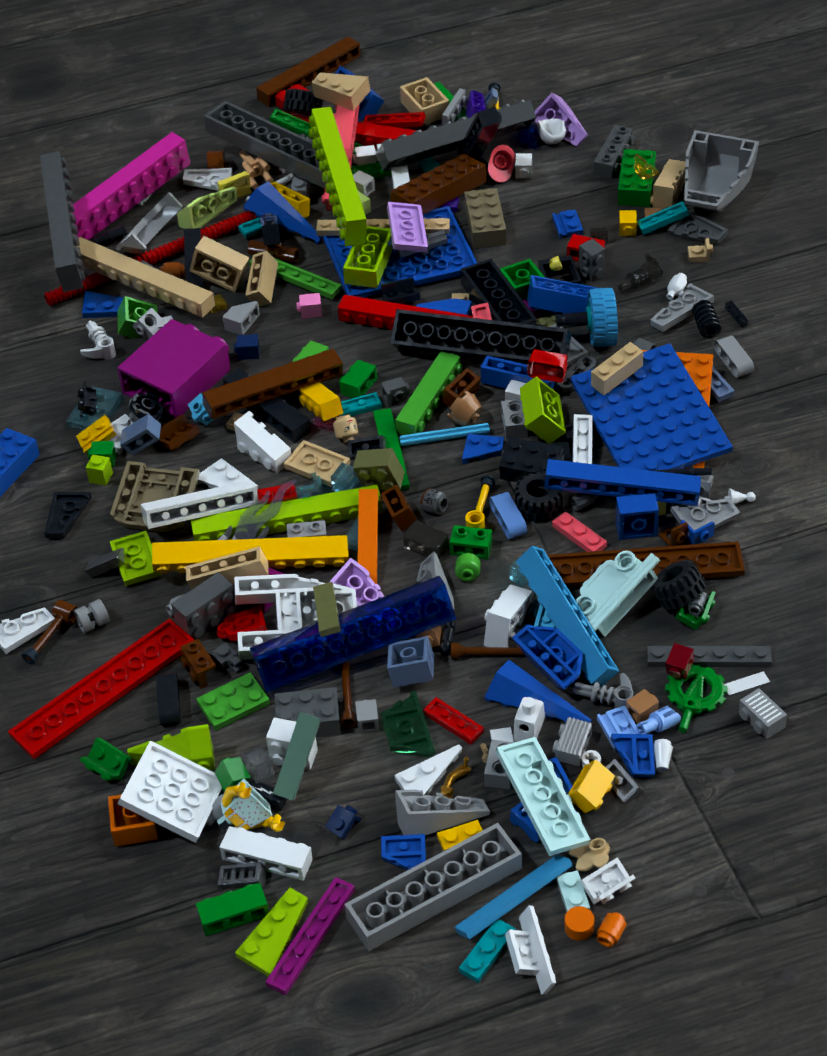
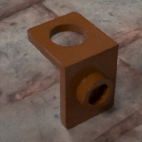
M685 522L677 527L672 526L660 532L659 537L668 546H678L687 541L688 523ZM669 533H671L670 539L666 537Z

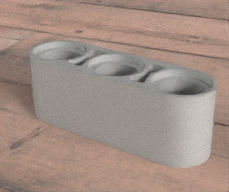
M732 335L714 341V349L717 355L735 378L754 372L753 361Z

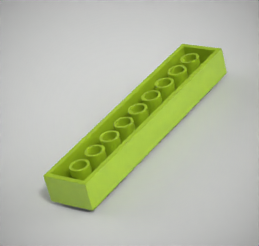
M332 108L312 109V116H309L311 126L309 137L310 139L312 138L313 149H316V160H319L322 180L326 182L325 188L326 193L329 194V203L333 205L332 212L333 216H336V226L340 228V239L344 241L345 246L365 244L367 219Z

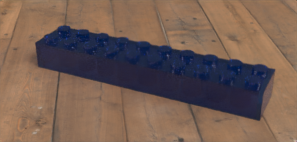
M437 576L339 613L341 632L321 637L318 622L250 647V651L264 688L268 692L456 620V616L446 585L441 577Z

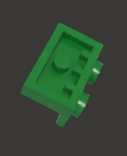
M96 738L89 755L81 757L80 761L85 764V768L98 772L101 774L100 777L102 779L112 782V780H122L132 757L104 739Z

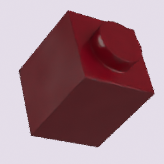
M674 643L665 663L666 673L674 678L686 679L695 659L694 649Z

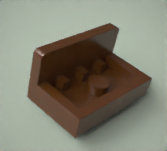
M182 414L161 427L158 441L161 447L176 450L182 443L193 440L201 432L198 426L189 424L186 415Z
M196 639L180 647L182 654L180 662L184 669L189 670L192 682H196L200 689L208 686L206 672L215 669L216 666L199 639Z

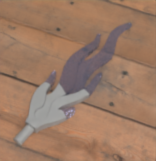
M294 479L284 483L278 489L270 506L261 514L256 515L268 502L270 491H267L261 500L246 509L238 521L232 540L255 539L260 528L279 513L285 492L296 484L297 480ZM231 525L228 526L226 532L218 540H228L232 533ZM265 527L256 539L265 538L269 532V527Z

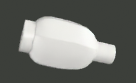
M679 273L672 277L667 287V299L672 300L674 296H678L687 285L685 274Z

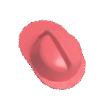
M499 145L491 153L488 173L496 182H506L512 174L515 163V153L512 148L507 145Z

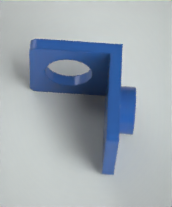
M681 520L680 525L685 523V521ZM712 521L696 530H693L688 525L689 536L687 541L693 545L708 540L714 535L715 523Z

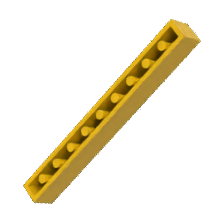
M347 535L152 543L153 572L165 574L169 571L185 573L186 566L259 546L268 560V567H275L276 569H284L291 566L295 568H304L305 566L324 567L325 565L340 567L348 561Z

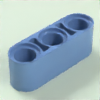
M509 492L489 497L490 507L508 539L527 534L525 520Z

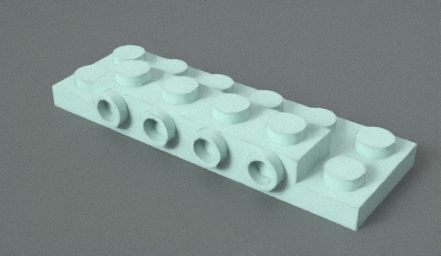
M536 737L497 747L496 754L548 855L552 856L589 845L591 839L581 823V816L573 808L571 797L568 794L566 795L561 779L557 778L552 762L548 761Z

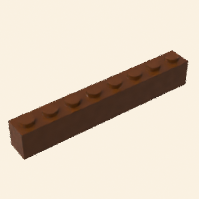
M347 36L256 87L258 101L270 108L276 104L275 96L279 92L288 90L296 84H300L305 88L312 84V81L319 73H332L340 66L348 64L361 56L360 43Z
M334 348L307 356L306 358L202 392L203 406L211 419H215L300 390L317 382L341 376L343 373V362Z

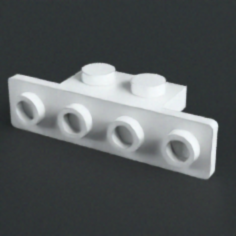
M528 906L519 916L522 931L508 930L505 937L515 973L535 975L541 995H546L556 984L555 975L545 947L544 937L539 927L538 917L534 907Z

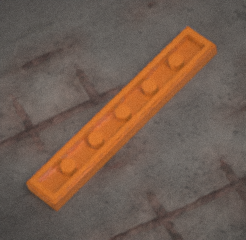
M359 489L358 563L367 569L370 573V578L375 584H377L378 489Z

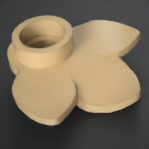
M596 838L590 841L589 845L572 849L568 853L570 856L578 858L576 870L587 871L593 866L601 868L607 864L610 847L604 839Z

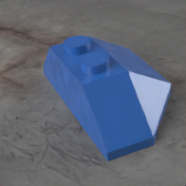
M526 625L512 637L528 660L555 687L565 690L580 677L584 654L558 628Z

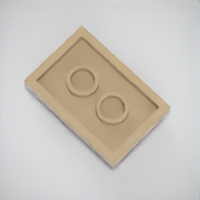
M303 440L283 464L287 470L331 487L351 463L348 457Z

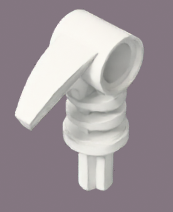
M91 320L88 321L86 324V328L89 331L88 336L96 347L80 350L81 355L88 358H102L105 360L114 358L116 351L113 339L107 336L103 327L97 326Z

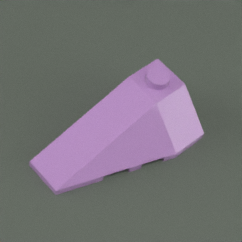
M551 93L534 111L537 117L535 119L536 123L545 119L558 118L564 120L566 133L563 139L577 147L588 136L570 107L560 96Z

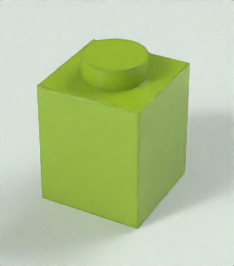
M92 454L86 466L89 483L107 486L113 474L110 457Z

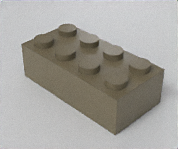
M497 188L464 192L465 210L473 249L506 245V226Z

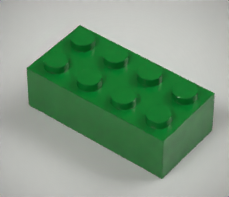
M624 149L618 186V205L651 206L656 151Z

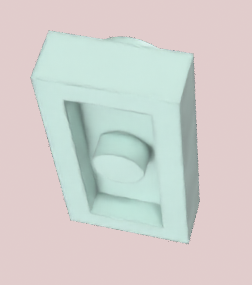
M578 870L556 877L566 912L576 906L586 907L590 910L584 888L580 883L581 879Z

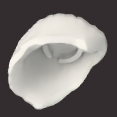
M557 118L538 121V132L545 144H558L565 137L566 128L564 120Z

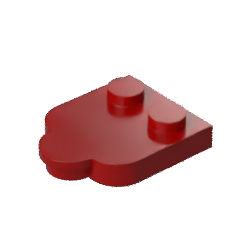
M261 605L228 615L224 619V623L217 627V636L220 639L228 638L231 641H238V632L268 631Z

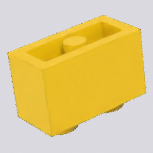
M594 760L584 766L568 795L571 797L572 802L584 813L593 809L597 810L603 803L602 797L611 789V782L615 775L599 761Z

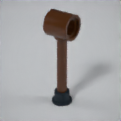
M58 600L52 609V616L55 620L35 645L22 653V658L27 663L34 665L36 658L39 656V651L62 623L72 625L76 622L73 611L79 607L66 601Z

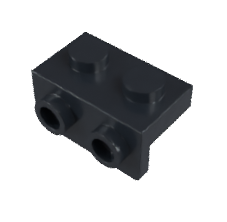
M413 277L380 285L383 301L412 304L417 300H421L420 293L415 288Z

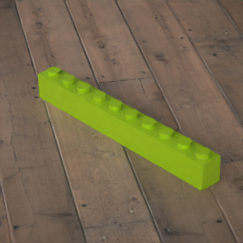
M378 485L191 519L194 541L218 540L223 534L228 537V540H232L233 536L236 539H246L287 531V524L325 520V524L356 519L358 518L359 489H378ZM378 489V514H382V500Z

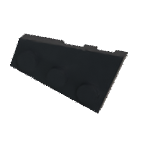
M54 492L44 532L45 538H65L92 498L91 492Z

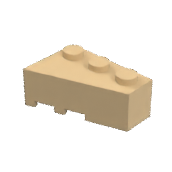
M319 73L312 81L314 97L352 111L356 109L370 92L367 76Z

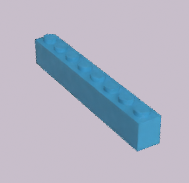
M531 546L516 560L520 567L519 571L527 578L529 587L538 596V602L546 609L547 617L583 652L581 669L585 673L587 682L591 685L598 682L603 687L619 672V669L544 549Z

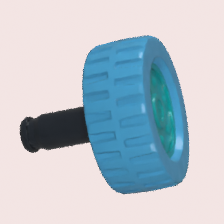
M612 288L588 290L585 312L556 314V327L587 326L592 347L615 346L618 340V317L614 290Z

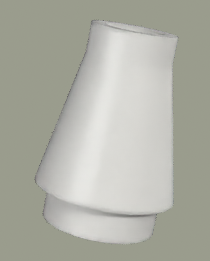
M657 739L654 741V760L656 771L667 772L669 770L673 746L667 739Z

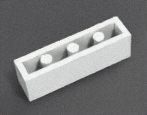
M229 826L220 845L222 860L238 864L262 862L268 872L304 881L313 860L311 847L303 843L297 844L283 838L270 837L264 833L250 832L241 827Z

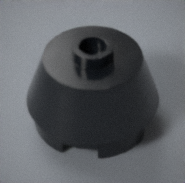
M151 392L139 395L136 393L129 401V417L133 423L147 414L157 421L163 416L164 405L162 406L159 402V397Z

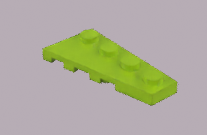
M289 888L235 952L236 957L269 977L283 956L287 943L289 944L292 938L294 928L298 925L307 907L308 898Z

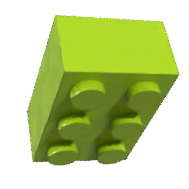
M537 376L520 387L525 427L529 431H533L539 439L546 441L548 444L564 435L566 429L560 395Z

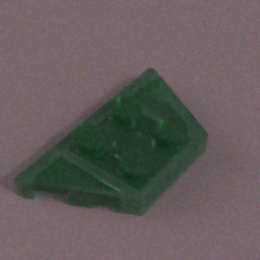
M416 690L410 692V696L404 701L399 700L393 707L386 709L380 714L390 751L426 757L436 756Z

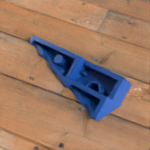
M269 181L257 187L243 206L245 211L255 212L258 217L263 216L265 213H273V215L277 216L279 227L290 232L300 233L301 237L315 240L316 244L322 242V236H317L316 230Z
M510 660L496 672L485 695L487 702L493 700L502 703V706L505 707L511 705L518 708L523 697H531L544 702L545 718L552 719L554 717L564 720V723H566L567 718L570 717L571 719L574 718L575 720L578 719L579 721L592 723L590 718Z

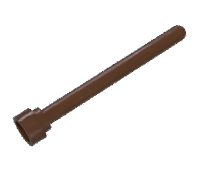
M451 643V659H459L463 655L525 656L519 647H463L459 643Z
M343 648L341 650L344 711L340 715V726L345 729H351L356 726L357 721L351 705L349 651Z

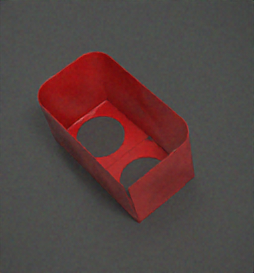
M534 349L527 363L528 376L532 378L537 376L539 379L554 382H564L567 370V355Z

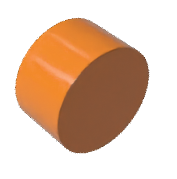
M582 906L569 909L565 915L566 934L576 941L590 938L594 932L593 913L588 908Z

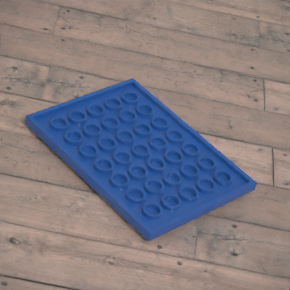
M450 207L434 209L423 215V218L427 219L450 218V233L446 234L448 243L429 249V253L426 255L413 254L403 258H399L396 249H393L378 288L344 284L343 267L352 246H345L340 236H323V241L346 295L365 298L382 294L381 284L411 277L414 279L415 286L461 276V268L476 264L477 261Z
M670 343L643 352V366L606 395L601 394L591 386L592 370L570 377L573 388L588 415H592V422L617 467L640 470L683 469L689 467L690 464L695 465L733 451L732 444Z

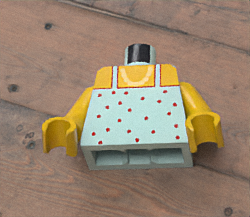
M245 779L241 780L236 786L225 789L221 800L224 815L217 820L223 830H226L233 824L237 828L241 827L246 830L258 827H271L272 830L277 832L283 830L285 822L280 821L281 816L276 814L272 817L270 804Z

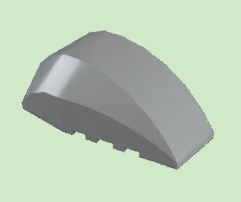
M695 130L686 151L684 204L696 208L722 211L750 181L759 141Z

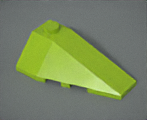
M208 724L181 729L179 734L174 736L167 734L163 736V740L154 742L208 770H215L214 750ZM150 741L127 749L128 755L132 757L130 765H138Z

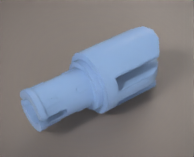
M665 706L652 712L649 715V719L638 723L636 730L638 734H648L652 731L662 732L680 723L681 716L677 712L675 713L669 706Z

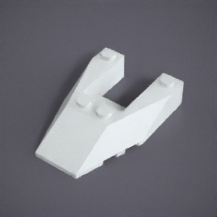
M297 574L234 577L235 605L276 603L278 630L238 632V658L240 660L261 659L282 654L358 628L356 590L333 584L341 632L321 637L313 587L325 583L313 578L310 580L298 577Z

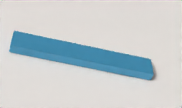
M559 854L555 855L455 926L457 934L470 940L572 866L570 859Z

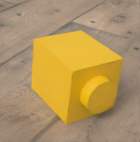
M620 210L619 236H636V210Z

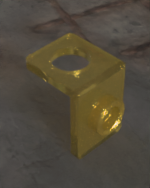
M639 154L635 155V173L643 180L659 174V171L651 164L647 165V161ZM647 170L653 171L652 173L647 174Z

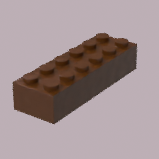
M461 154L390 191L391 202L421 205L422 215L459 197L464 192L485 183L486 165L466 154Z

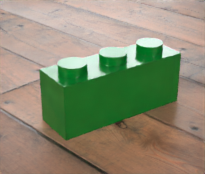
M260 882L249 884L235 891H227L222 895L206 898L196 903L205 937L262 919L269 913L268 903Z

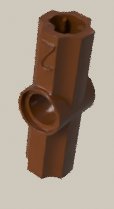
M250 240L247 250L250 255L267 251L273 258L293 263L298 261L299 249L286 247L282 244L264 246V242Z

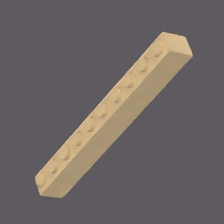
M79 237L80 246L77 247H80L82 257L79 259H82L83 267L95 271L200 317H204L215 306L213 292Z

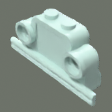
M622 551L615 557L614 561L607 560L600 565L596 572L583 583L580 589L581 596L576 599V602L594 631L597 630L606 637L658 580V577L652 570L660 561L658 557L651 553L642 562L631 551Z

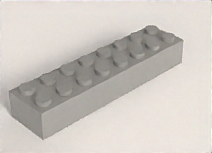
M496 823L345 903L346 919L367 950L371 951L521 870L522 854L499 823Z

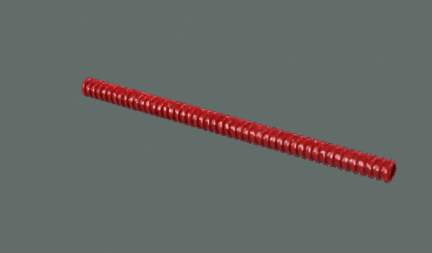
M250 210L245 211V213L241 212L236 217L232 216L227 218V220H222V222L219 221L218 224L214 223L213 226L209 225V228L200 229L201 239L203 236L212 240L217 239V237L220 238L222 235H226V233L234 232L235 229L239 230V225L259 217ZM184 236L181 239L173 240L172 243L168 242L167 245L163 244V246L155 247L153 250L150 249L149 252L146 251L144 254L141 253L139 256L136 255L135 258H131L139 262L143 260L150 265L156 264L157 261L161 262L162 259L171 258V255L175 256L180 254V252H185ZM94 272L92 275L89 274L88 277L85 276L83 288L63 292L60 286L59 289L55 288L54 291L45 292L44 297L47 304L51 307L53 304L56 305L58 302L66 301L67 298L71 299L72 296L76 297L77 294L81 295L82 292L90 291L91 288L95 289L96 286L100 287L101 284L105 285L106 282L110 283V280H115Z

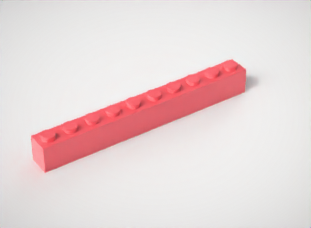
M335 104L336 113H334V118L351 168L359 105L352 111ZM324 189L325 194H322V204H325L326 211L332 210L333 205L329 203V194Z

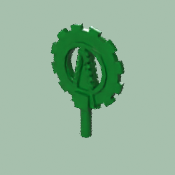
M692 665L686 679L668 676L669 684H665V692H669L667 698L671 703L675 702L678 705L677 708L683 711V717L679 726L680 732H687L692 716L695 717V714H701L702 711L707 710L711 712L716 710V706L718 704L722 705L726 700L723 697L724 694L728 693L727 686L723 684L725 679L721 674L717 675L714 673V669ZM694 679L684 694L681 686L687 680ZM703 681L707 682L712 689L711 693L703 698Z

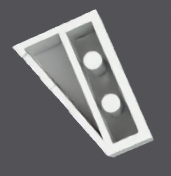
M248 411L234 422L237 448L240 452L250 456L254 461L263 464L267 469L275 473L280 472L284 468L283 463L291 455V448L277 435L268 433L264 429L266 425L262 422L260 424L252 418L254 414Z
M510 584L505 591H502L500 598L495 600L491 609H487L484 620L487 622L484 646L508 647L509 638L512 639L516 635L513 632L516 625L521 626L527 615L526 612L530 607L532 598L531 590Z

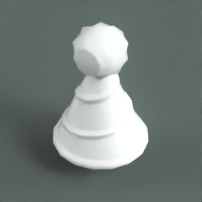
M730 488L728 496L724 498H730L734 505L744 500L754 502L756 496L753 492L742 494Z

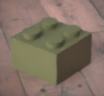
M392 448L357 451L353 469L363 487L378 485L379 491H385L397 484L399 489H401L405 472Z

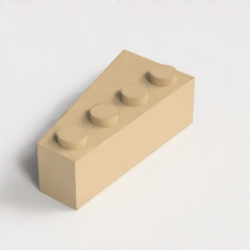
M669 159L666 165H664L654 184L650 201L653 208H661L663 210L677 203L685 183L686 162Z

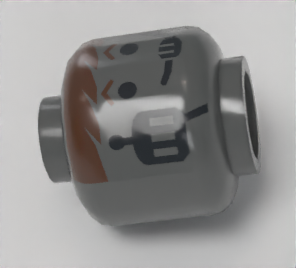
M429 488L420 495V507L427 513L439 515L448 507V498L440 490Z

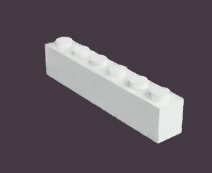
M251 480L143 503L141 504L143 522L148 529L258 505L259 502L257 487Z

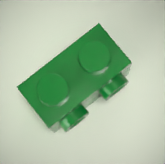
M454 525L450 538V555L460 556L464 553H472L479 559L488 560L492 546V530Z

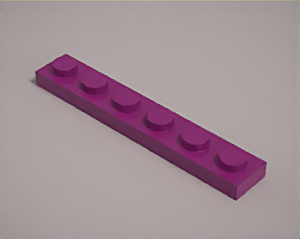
M337 877L334 878L265 981L267 987L285 996L287 995L345 907L344 904L351 898L355 891V885Z

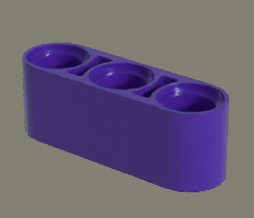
M478 91L470 92L465 106L467 118H470L477 112L486 110L482 93Z

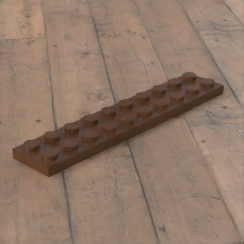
M739 541L547 555L567 588L582 587L583 583L596 572L600 565L607 560L614 561L615 557L622 551H631L642 562L651 553L660 559L658 564L652 569L656 575L673 563L691 560L695 563L703 578L745 576Z

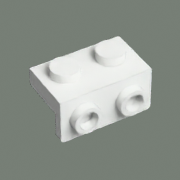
M617 857L582 879L580 883L593 904L599 901L604 904L614 898L612 893L616 890L622 893L631 887L630 881L634 880L635 877L634 875H628Z

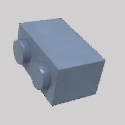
M147 414L122 430L120 446L131 455L138 453L159 440L161 424L151 415Z

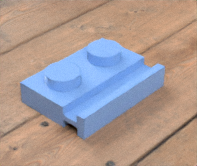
M625 705L607 711L606 714L597 715V721L614 751H616V748L611 741L612 733L638 734L636 724Z

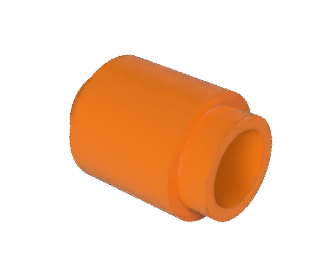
M617 912L606 914L596 937L601 945L612 948L614 944H617L627 926L624 917Z

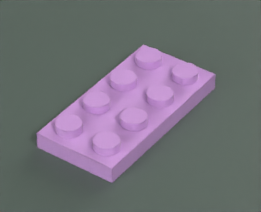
M388 202L387 211L393 249L427 252L428 244L421 205Z

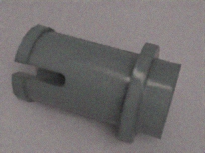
M702 592L700 597L698 596L693 602L689 603L688 609L691 615L699 616L703 613L704 605L708 600V595L705 592Z

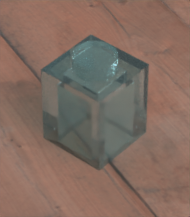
M341 463L331 476L332 490L336 492L354 489L359 482L353 466Z

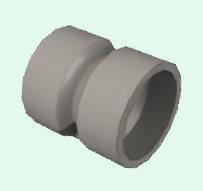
M100 599L89 603L88 607L82 606L73 611L76 621L84 634L95 629V625L102 626L110 622L107 610ZM89 613H90V615H91V617H92V619H93V620H91V621H90V618H89V616H88Z

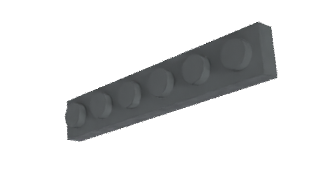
M647 646L648 667H666L665 663L673 646ZM686 646L694 649L695 659L692 665H700V667H771L772 665L770 646Z

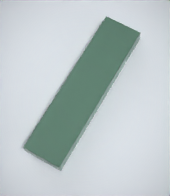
M304 712L299 713L273 794L292 801L295 800L321 718Z

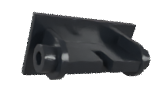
M84 381L83 386L79 387L77 397L80 398L77 410H80V418H82L83 413L93 416L97 411L96 389L93 386H86V381Z

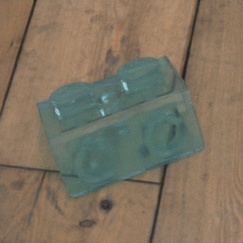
M316 472L310 473L312 484L295 487L296 495H299L300 498L310 497L312 492H317L319 487H322L320 475H316Z

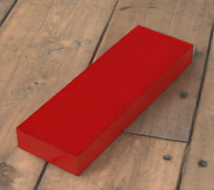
M437 697L423 709L425 716L470 745L484 733V727Z

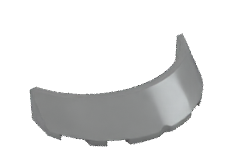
M169 192L139 221L115 249L119 252L141 254L147 249L146 245L183 205Z

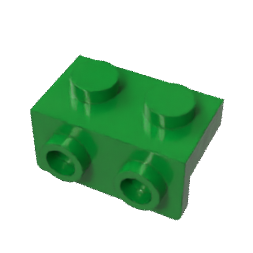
M712 590L708 594L704 611L699 616L691 615L688 609L689 604L679 608L675 618L694 630L701 624L705 625L710 617L708 611L715 604L714 596L716 592Z

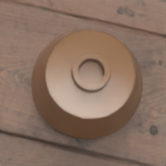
M465 391V396L463 398L458 397L449 408L452 412L446 415L451 419L452 423L460 426L474 424L480 417L479 414L482 410V406L475 394Z

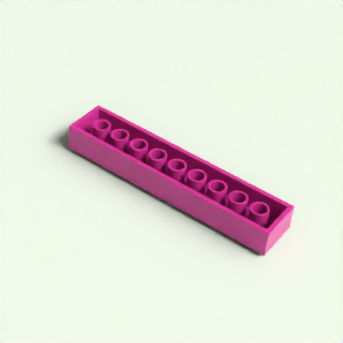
M171 132L74 203L75 212L72 213H75L77 223H74L78 229L76 236L86 240L91 239L188 167L191 162L185 140Z

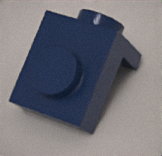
M337 805L325 828L340 838L345 839L355 820L360 822L362 818L357 815L358 811L349 805H346V807Z

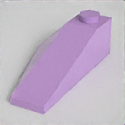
M352 558L345 563L330 581L333 584L356 590L358 616L390 632L403 618L393 603L380 591V586L375 584L370 578V573L367 569Z

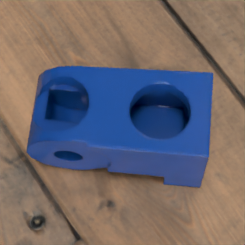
M520 802L511 809L510 822L524 830L531 840L538 842L541 839L522 802Z

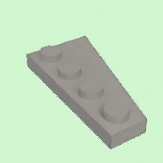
M690 283L685 291H681L678 294L676 300H671L667 308H662L650 320L651 326L664 332L693 315L692 307L696 302L701 300L714 302V295Z

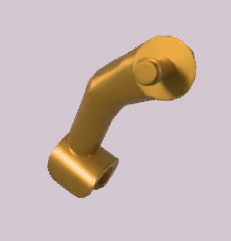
M465 756L463 765H460L447 775L444 785L441 786L443 796L452 798L454 789L451 788L452 783L471 771V767L468 766L469 757Z

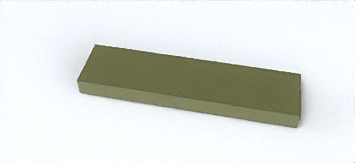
M333 582L314 586L317 620L321 637L341 632Z

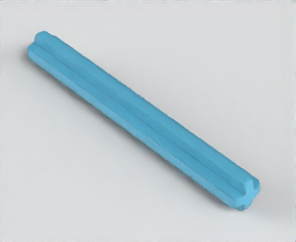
M488 423L402 435L400 436L401 446L467 437L468 434H488L490 426Z

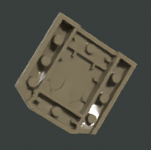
M127 461L110 512L111 518L126 528L166 532L184 527L185 521L148 529L143 522L141 504L193 493L200 475L199 469L181 467L180 471L148 468L145 463Z

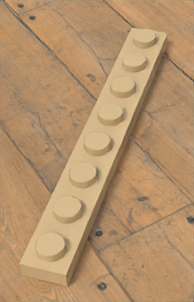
M423 218L426 234L444 230L446 234L450 233V218ZM389 219L366 220V226L390 229ZM317 220V236H340V228H337L336 220Z

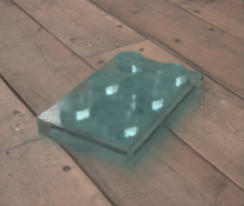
M93 386L96 389V413L93 416L83 413L82 418H80V410H77V404L66 420L67 426L85 430L104 415L110 418L123 398L122 393Z

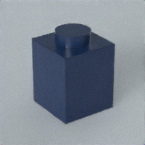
M258 334L237 335V343H234V353H238V360L260 359Z

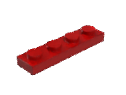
M425 112L366 115L362 123L397 128L419 127L423 125L426 116Z

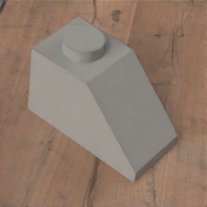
M253 301L231 307L223 316L225 330L238 335H244L260 315L258 302Z

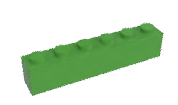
M440 351L395 419L398 434L409 435L423 432L425 424L428 420H431L434 410L440 405L444 388L454 381L456 376L462 371L460 356Z

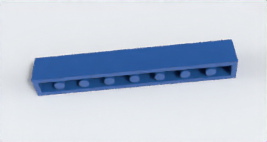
M548 459L544 489L614 497L655 493L657 502L698 506L701 476Z

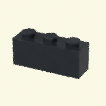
M273 213L263 214L260 217L264 246L281 244L277 216L273 215Z

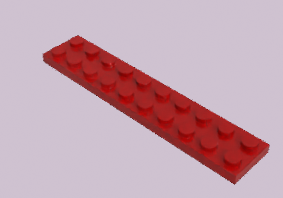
M169 618L8 731L9 736L34 760L182 655L180 647L194 641V639Z

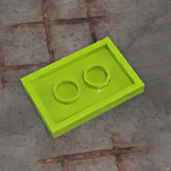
M147 531L110 541L112 551L120 548L124 549L125 564L118 568L125 586L162 575L158 572H153L152 544Z

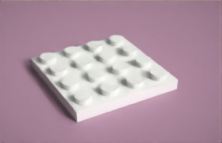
M150 741L117 804L196 843L222 786L214 772Z

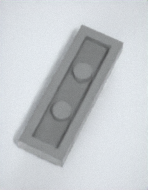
M459 88L442 114V124L451 121V123L455 122L456 116L460 114L462 107L467 103L465 89Z

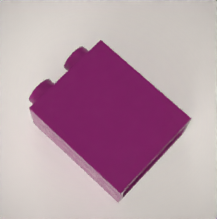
M171 319L117 367L122 393L132 398L136 393L139 395L151 392L157 395L159 402L162 406L164 405V414L177 418L189 409L188 404L194 398L212 388L231 370L228 357L229 347L221 337H211L200 332L192 324L184 325Z

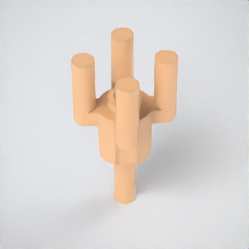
M245 151L239 153L244 160L242 166L249 173L250 184L254 190L259 187L254 177L261 175L267 182L272 183L274 181L267 172L270 166L264 159L252 157L251 155L248 156Z

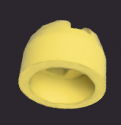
M558 256L549 261L551 270L558 271L563 269Z

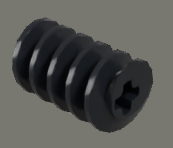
M709 300L696 302L692 307V314L699 333L706 338L715 337L721 332L722 328L714 306L711 305Z

